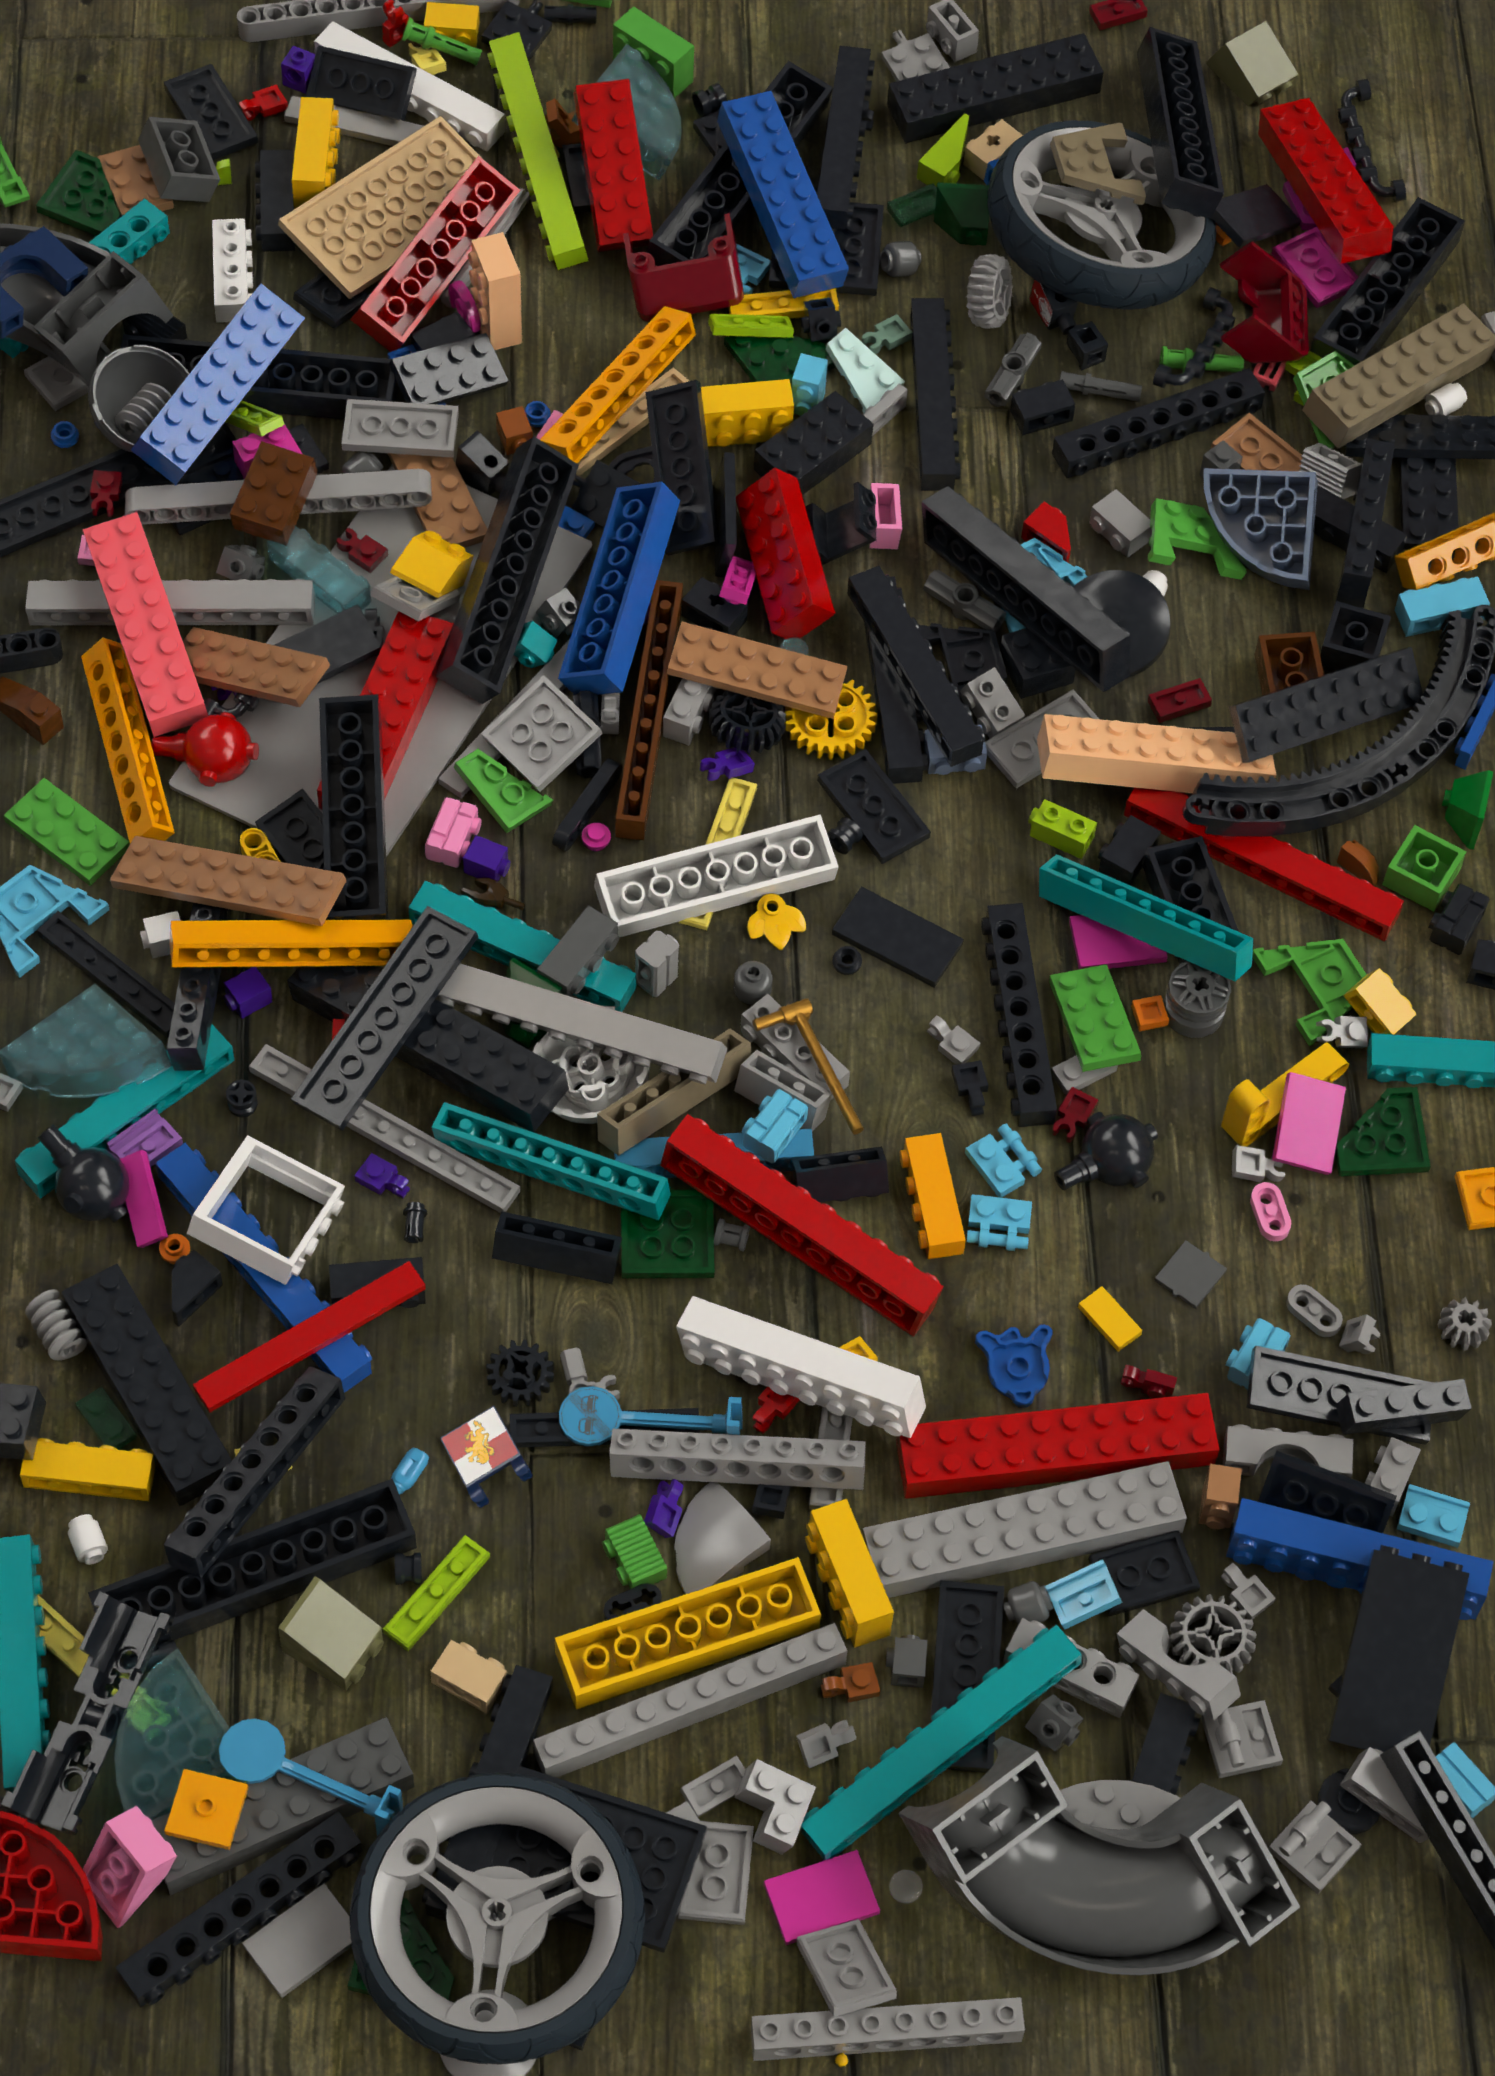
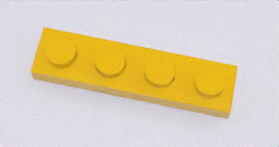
M834 288L793 298L790 290L746 294L739 304L728 308L730 314L788 316L791 319L805 316L803 304L805 301L830 297L835 305V311H839L836 289Z

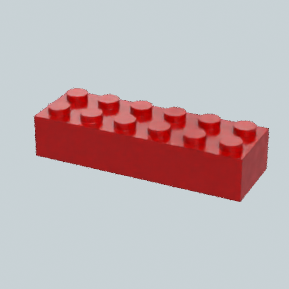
M629 79L576 85L573 94L598 252L625 249L623 233H629L632 248L649 246V241L653 237Z
M775 467L736 496V503L771 632L795 643L835 614L798 479Z

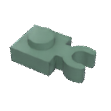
M896 314L876 324L874 332L865 333L862 336L861 342L864 345L873 343L869 349L874 354H877L884 345L891 350L911 340L912 331Z

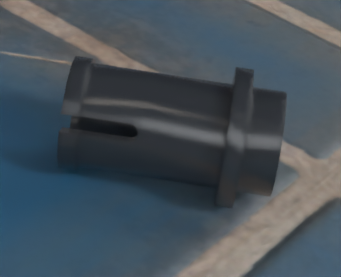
M407 1203L406 1208L403 1209V1215L406 1216L404 1241L408 1243H418L419 1241L421 1243L424 1240L423 1227L427 1210L423 1203Z

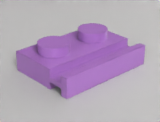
M154 1109L106 1144L107 1149L119 1159L139 1150L146 1151L150 1167H152L157 1161L181 1146L183 1140L173 1127Z

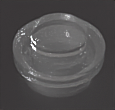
M910 1870L898 1871L892 1876L889 1884L892 1897L901 1903L916 1901L920 1897L923 1888L921 1878Z

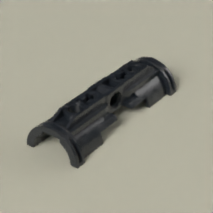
M100 1591L93 1604L98 1609L79 1648L88 1654L89 1657L73 1689L80 1694L86 1695L72 1725L62 1721L58 1722L44 1754L32 1750L14 1791H7L1 1803L2 1806L29 1820L74 1836L78 1833L76 1827L83 1822L78 1816L105 1757L113 1746L127 1715V1709L161 1635H168L170 1630L168 1626L174 1622L173 1617L160 1612L159 1617L137 1611L111 1597L109 1594ZM131 1654H137L138 1660L136 1665L131 1669H124L123 1663L126 1657ZM121 1673L122 1675H124V1676L127 1677L128 1679L123 1678V1677H122V1678H119L118 1676H119V1674ZM113 1689H118L114 1695L111 1694ZM86 1749L91 1750L89 1755H84ZM78 1764H80L83 1767H87L86 1772L81 1768L77 1767ZM76 1775H81V1786L75 1791H69L68 1783L70 1779Z

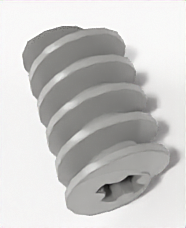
M145 384L136 393L135 397L122 408V411L116 415L115 425L119 433L129 442L136 443L172 395L158 384Z
M55 1289L45 1291L35 1297L27 1306L25 1314L31 1320L33 1328L37 1330V1335L42 1340L45 1349L48 1350L50 1358L53 1360H65L82 1352L87 1345V1341L81 1338V1330L75 1328L77 1324L75 1320L69 1319L71 1313L69 1309H63L65 1302L63 1299H58L60 1294Z

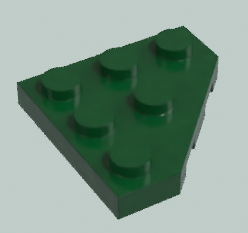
M79 150L74 151L36 204L38 213L95 236H98L120 218V213L115 205L113 194L104 175L100 159Z
M793 336V338L724 337L725 347L752 382L790 379L792 389V378L801 353L827 359V371L836 368L826 350V346L821 341L812 342L810 339Z
M1417 1087L1387 1088L1371 1109L1369 1108L1355 1123L1353 1129L1337 1143L1335 1155L1339 1177L1429 1172L1431 1166Z
M403 1898L400 1912V1928L406 1954L420 1978L437 1994L449 2000L454 1985V1977L437 1952V1948L427 1931L421 1925L408 1899ZM354 1961L347 1988L350 1991L370 1995Z

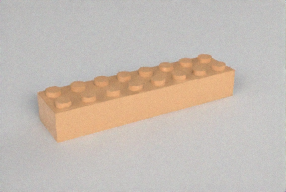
M1044 714L1037 738L1043 779L1193 793L1204 773H1208L1210 780H1213L1217 774L1223 782L1226 776H1230L1233 782L1236 781L1238 776H1241L1244 783L1248 777H1252L1255 783L1260 776L1264 778L1266 783L1270 776L1276 778L1273 755L1252 762H1242L1236 734L1233 732Z

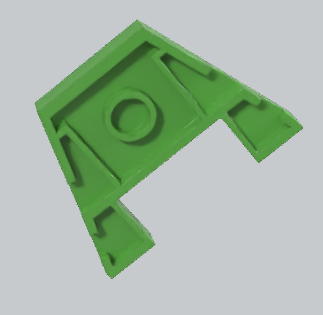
M1334 351L1298 372L1293 380L1303 405H1305L1313 389L1355 365ZM1310 420L1318 442L1331 449L1336 447Z
M1155 499L1151 505L1150 515L1152 535L1149 538V546H1151V551L1148 554L1149 562L1171 566L1176 559L1173 546L1212 554L1220 576L1242 580L1247 573L1245 567L1220 538L1210 516L1203 507L1178 503L1172 500Z
M1344 939L1306 943V946L1299 947L1282 945L1278 946L1277 949L1271 950L1256 948L1252 954V958L1264 977L1291 965L1320 1010L1297 1019L1296 1027L1309 1046L1317 1041V1037L1323 1036L1327 1032L1325 1027L1316 1026V1022L1330 1019L1335 1023L1336 1017L1345 1016L1353 1008L1343 995L1367 975Z

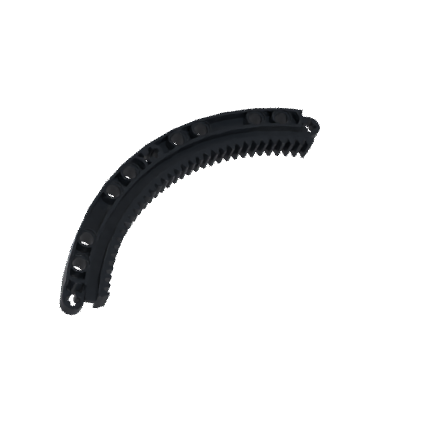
M1488 605L1477 606L1470 619L1461 618L1462 611L1460 610L1448 613L1440 627L1442 633L1439 637L1441 642L1438 645L1440 648L1437 653L1438 658L1435 661L1432 676L1423 695L1408 715L1402 719L1401 723H1398L1394 730H1390L1387 736H1382L1379 742L1375 741L1372 747L1367 746L1364 752L1358 751L1355 757L1350 755L1347 761L1341 759L1337 765L1331 763L1328 769L1324 766L1318 772L1315 769H1311L1308 775L1302 771L1299 777L1291 773L1288 780L1284 775H1280L1278 781L1273 776H1270L1266 783L1264 778L1260 776L1256 783L1252 777H1248L1244 783L1241 776H1238L1235 782L1232 781L1230 776H1226L1223 782L1217 774L1213 780H1210L1208 773H1204L1194 789L1193 795L1187 799L1183 806L1182 813L1184 818L1190 823L1204 825L1206 827L1205 834L1221 836H1275L1307 832L1339 824L1367 813L1401 794L1425 775L1445 754L1475 709L1487 682L1495 653V609ZM1480 616H1483L1485 621H1487L1485 626H1482L1483 618ZM1193 806H1198V810L1201 811V813H1197L1196 809Z

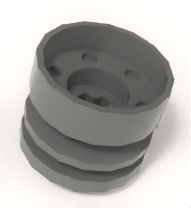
M1189 961L1179 964L1171 974L1164 1000L1169 1018L1168 1025L1177 1033L1190 1038H1202L1213 1034L1222 1025L1231 993L1230 979Z

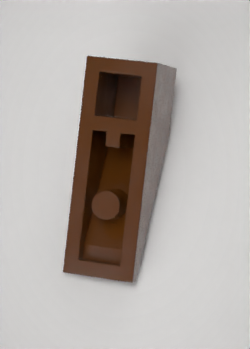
M4 676L0 678V711L42 745L46 744L64 728L61 709L42 693Z

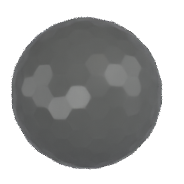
M133 345L113 351L94 370L89 384L88 402L95 425L112 444L133 453L131 449L135 443L129 442L119 433L115 425L116 415L122 411V408L135 397L136 393L145 384H158L173 395L187 378L189 372L172 355L152 346Z

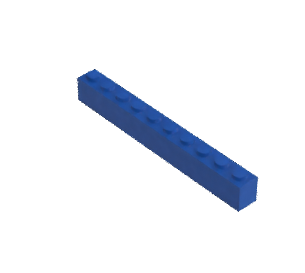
M186 1143L155 1163L159 1179L191 1216H193L219 1177L216 1171L210 1172L205 1166L206 1161L197 1149L192 1151ZM234 1192L229 1193L212 1219L279 1253V1247L270 1235L264 1236L259 1230L261 1227L257 1219L251 1213L247 1215L242 1210V1203ZM223 1253L287 1330L330 1306L325 1300L321 1302L315 1296L316 1291L306 1278L302 1280L299 1276L292 1275L285 1285ZM352 1332L310 1355V1358L321 1371L341 1378L344 1393L372 1373V1356L364 1345L358 1346L352 1339Z

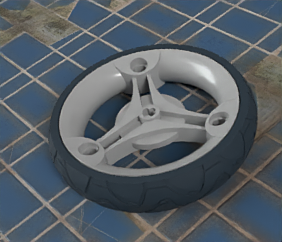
M1078 120L1054 122L1035 128L1014 141L1002 154L991 174L992 178H990L988 189V210L994 232L1006 253L1025 273L1037 282L1046 285L1047 288L1058 294L1088 305L1131 310L1157 306L1179 296L1189 289L1205 271L1214 251L1216 222L1212 218L1196 217L1189 212L1180 209H1170L1161 204L1151 139L1124 128L1128 139L1125 148L1105 147V151L1113 175L1120 177V179L1141 180L1146 194L1144 202L1152 206L1162 207L1170 217L1174 225L1175 242L1173 247L1165 254L1158 251L1142 250L1136 236L1142 225V215L1137 204L1133 203V198L1121 196V199L1111 197L1108 191L1098 188L1093 192L1079 187H1066L1042 181V173L1057 169L1050 147L1053 136L1110 124ZM1035 213L1043 214L1068 224L1080 236L1095 242L1111 260L1090 255L1067 244L1053 234Z
M516 1773L477 1774L458 1778L425 1792L407 1804L381 1830L362 1862L354 1885L349 1920L350 1938L359 1974L369 1994L389 2020L408 2037L434 2052L450 2058H456L460 2061L495 2065L519 2063L551 2054L562 2049L563 2046L573 2043L590 2031L615 2005L632 1976L641 1951L645 1923L644 1896L633 1858L622 1838L611 1823L585 1799L560 1785L534 1776ZM496 1824L514 1825L537 1831L559 1843L572 1855L571 1866L555 1873L530 1878L517 1869L505 1866L486 1867L471 1872L440 1855L439 1844L471 1828ZM417 1854H422L426 1857L418 1865L408 1861L410 1857ZM436 1867L459 1883L454 1891L431 1876ZM591 1871L596 1872L599 1878L594 1882H586L582 1879V1875ZM572 1880L573 1889L548 1900L545 1899L543 1892ZM421 1884L433 1891L447 1904L446 1918L450 1938L457 1950L474 1963L472 1995L465 1996L456 2003L437 1994L420 1978L413 1968L403 1945L400 1928L403 1895L405 1891L416 1888ZM583 1900L595 1912L592 1940L583 1962L575 1974L559 1990L535 2004L513 2009L508 2002L502 1999L510 1967L528 1958L539 1947L545 1936L550 1916L568 1905ZM498 1912L503 1913V1920L499 1921L498 1917L497 1921L492 1920L491 1915L493 1913L498 1916ZM483 1967L498 1968L495 1995L480 1993ZM482 2010H488L494 2014L493 2018L486 2022L478 2021L475 2017Z

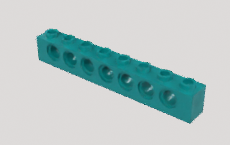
M144 198L89 243L110 254L114 251L129 264H132L139 257H143L154 245L167 237L170 233L168 216ZM7 337L0 338V349L12 358L29 347Z
M446 1102L443 1103L431 1127L435 1139L458 1152L656 1220L660 1219L671 1196L668 1178Z

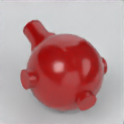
M228 712L209 715L199 719L189 728L187 733H178L173 737H153L151 743L154 756L172 757L178 762L184 761L189 770L199 778L200 783L208 787H213L216 783H225L236 779L246 771L251 760H257L259 756L258 743H252L246 728L236 720L233 714Z

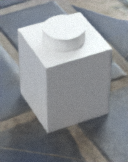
M178 911L143 919L145 930L140 931L143 948H150L152 959L170 955L171 921H181Z

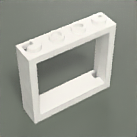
M247 1135L194 1212L187 1234L286 1285L292 1275L298 1276L306 1262L303 1259L306 1254L309 1256L313 1254L319 1242L316 1239L318 1235L324 1236L332 1222V1219H330L331 1215L337 1216L341 1211L344 1202L340 1199L345 1186ZM247 1166L324 1205L289 1259L212 1219Z

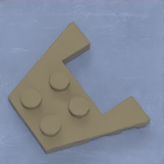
M1122 123L1053 136L1050 147L1062 183L1093 192L1096 191V188L1105 190L1110 193L1111 197L1121 199V196L1133 198V203L1143 205L1146 199L1141 180L1114 178L1105 151V147L1125 148L1128 139Z

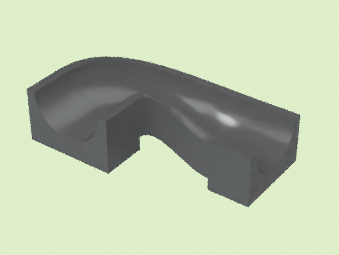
M0 223V253L9 245L16 244L24 239L27 234L35 232L40 228ZM49 230L88 267V275L65 297L46 279L36 274L18 273L5 279L1 286L24 308L23 326L6 337L26 344L53 358L89 387L91 377L96 369L99 347L107 333L117 323L131 315L140 313L156 315L163 322L167 323L174 315L144 275L113 251L110 254L76 237Z
M1002 1736L992 1743L998 1753L994 1765L974 1785L946 1801L925 1807L908 1805L899 1812L901 1819L928 1866L943 1888L960 1906L983 1924L1026 1948L1055 1961L1085 1970L1120 1975H1149L1169 1973L1193 1967L1219 1956L1239 1942L1250 1947L1300 1908L1241 1799L1204 1783L1197 1785L1143 1826L1131 1829L1099 1828L1080 1822L1065 1810L1068 1804L1037 1750Z

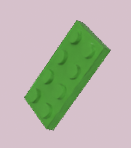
M45 778L3 815L7 824L89 886L122 857L130 845L127 839Z
M1107 964L1050 975V986L1083 1072L1141 1060V1051Z

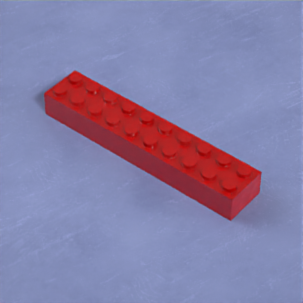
M687 1114L667 1140L660 1166L914 1337L934 1310L944 1288L934 1275L923 1273L917 1269L910 1259L902 1255L898 1256L889 1250L882 1240L871 1238L862 1231L858 1224L853 1221H846L837 1215L835 1209L830 1205L821 1204L812 1198L806 1189L800 1186L796 1187L788 1182L781 1172L769 1169L760 1163L757 1156L736 1147L729 1137L719 1135L711 1130L704 1120L693 1118Z
M1208 1393L917 1424L911 1438L903 1435L896 1436L905 1499L1083 1480L1169 1461L1171 1470L1210 1466V1464L1216 1463L1219 1453Z

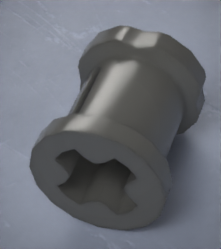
M720 1218L716 1228L714 1245L719 1246L722 1243L739 1248V1251L744 1252L750 1226L745 1224L742 1227L725 1222V1219Z

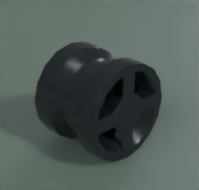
M847 817L841 818L837 822V827L827 832L831 846L841 854H847L852 849V844L858 843L863 838L860 827Z
M240 1079L235 1080L227 1087L228 1109L233 1115L248 1117L256 1111L258 1101L256 1088L253 1083Z
M415 1552L412 1556L395 1553L396 1585H402L405 1581L422 1584L421 1552Z

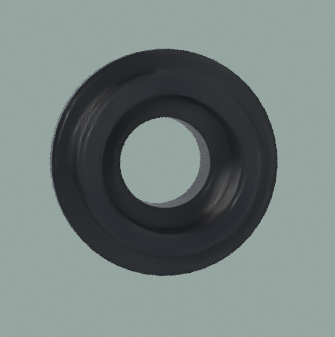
M841 947L833 955V967L841 974H854L861 968V954L854 947ZM844 960H849V961H851L852 963H851V964H845V963H843V961H844Z

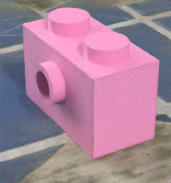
M871 483L870 490L876 497L875 515L877 528L876 541L870 543V548L898 549L902 532L899 484Z

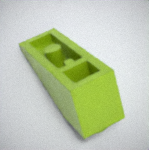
M964 113L918 161L917 179L937 190V182L957 183L960 178L959 170L968 131V114Z

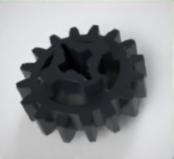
M525 1339L521 1346H517L515 1341L511 1340L510 1348L507 1349L505 1346L500 1345V1355L494 1353L490 1355L492 1364H487L486 1366L487 1374H489L487 1376V1384L492 1386L493 1396L501 1393L502 1403L512 1399L513 1407H517L519 1401L524 1400L525 1405L528 1407L530 1406L531 1398L534 1397L538 1402L542 1400L541 1391L544 1393L550 1392L549 1383L554 1382V1373L551 1372L554 1370L553 1361H547L549 1359L547 1351L539 1353L538 1343L530 1348ZM505 1365L506 1370L502 1372L503 1376L500 1377V1369ZM538 1370H541V1376L536 1382L535 1376L538 1374Z

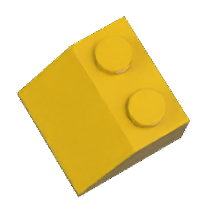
M425 531L411 539L391 568L390 573L439 598L464 586L474 555L466 552L465 548L461 545L449 543L441 539V535L436 532Z

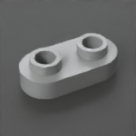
M1297 1285L1290 1290L1286 1304L1288 1310L1319 1336L1331 1337L1338 1333L1343 1317L1337 1307L1308 1285ZM1303 1301L1307 1306H1299L1297 1302ZM1326 1320L1330 1323V1326H1324L1320 1321Z

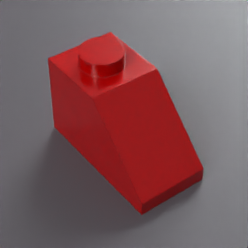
M1044 501L1023 522L1021 538L1026 542L1033 538L1038 539L1061 554L1063 560L1069 563L1071 545L1066 516L1058 508L1052 507Z

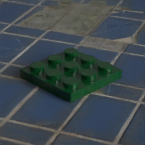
M670 1190L671 1196L659 1220L621 1208L622 1279L714 1278L713 1201L697 1190Z

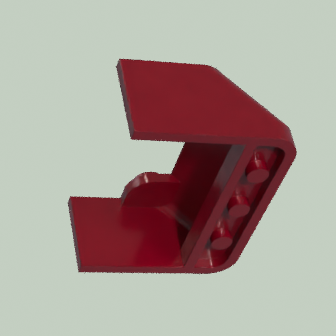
M730 213L724 214L727 235L717 237L709 243L708 257L656 266L651 254L647 252L633 253L629 233H623L627 264L636 309L640 319L650 322L664 306L695 314L735 306L743 300L744 289Z
M1251 241L1222 261L1220 268L1238 281V296L1243 303L1253 307V315L1222 335L1221 340L1238 352L1244 360L1251 363L1299 361L1309 353L1306 288L1299 277Z

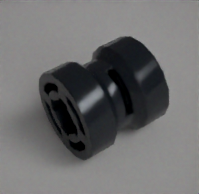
M719 83L710 85L706 91L700 89L692 93L694 107L701 117L711 114L712 110L719 111L722 102L727 101L726 94Z

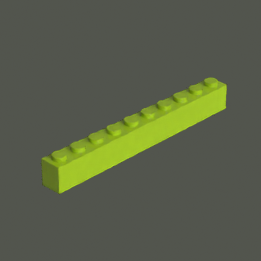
M517 32L491 40L489 44L492 52L487 53L491 68L497 67L498 73L493 74L498 90L503 88L505 93L500 95L504 111L510 110L511 113L506 118L510 132L516 131L517 136L513 137L516 152L523 153L524 158L519 159L523 175L529 173L530 179L525 182L529 195H535L537 200L532 202L536 218L542 217L543 223L538 224L543 240L548 238L550 243L545 246L549 262L555 260L557 269L560 270L589 261L520 33Z

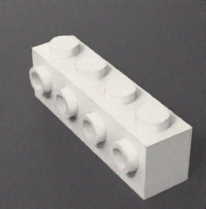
M245 218L212 220L216 323L231 322L253 294L248 293V289L253 288V273L248 272V267H253L252 251H247V246H252L251 229L246 230Z

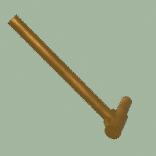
M806 998L779 1008V1011L752 1020L756 1031L781 1022L797 1025L854 1135L861 1133L864 1128L808 1022L813 1013L809 999Z

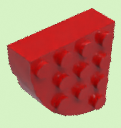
M0 1811V1953L102 1961L103 1934L99 1909L87 1876L74 1855L47 1830H42L35 1824L27 1822V1819Z

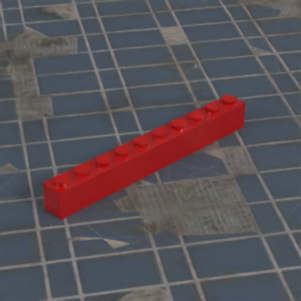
M1134 788L1127 799L1124 816L1129 818L1132 815L1175 841L1202 836L1211 858L1384 942L1400 916L1404 900L1398 898L1394 893L1385 892L1373 886L1367 880L1358 879L1346 873L1340 867L1331 866L1319 860L1313 854H1306L1294 848L1288 842L1279 841L1271 836H1221L1205 834L1206 827L1204 825L1190 823L1184 818L1182 809L1189 798L1184 792ZM1194 805L1193 807L1196 809V812L1201 813L1198 810V806Z

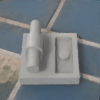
M1265 1700L1227 1708L1214 1721L1204 1713L1202 1714L1201 1720L1219 1778L1282 1765L1283 1758Z
M1310 1801L1268 1848L1274 1857L1317 1894L1324 1889L1362 1845L1327 1815L1331 1808L1324 1801H1321L1318 1805Z

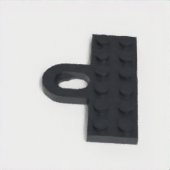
M692 380L645 392L652 446L622 453L609 466L626 475L638 466L651 465L655 472L652 483L663 482L680 500L664 554L669 556L719 544L701 383L697 380Z

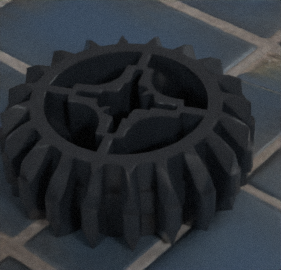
M725 690L723 695L717 696L710 707L708 723L712 736L717 737L718 743H725L726 749L734 747L737 753L740 750H746L748 754L752 750L761 753L763 749L771 750L773 745H778L782 735L785 733L786 713H784L783 705Z

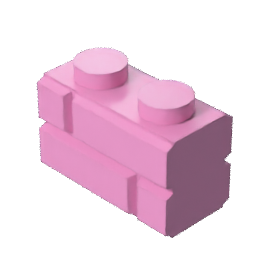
M449 797L444 798L425 843V857L428 860L438 863L443 862L445 865L455 868L459 867L462 858L471 845L469 841L472 834L477 835L481 827L482 819L478 818V808L476 805L466 802L460 803L459 800Z

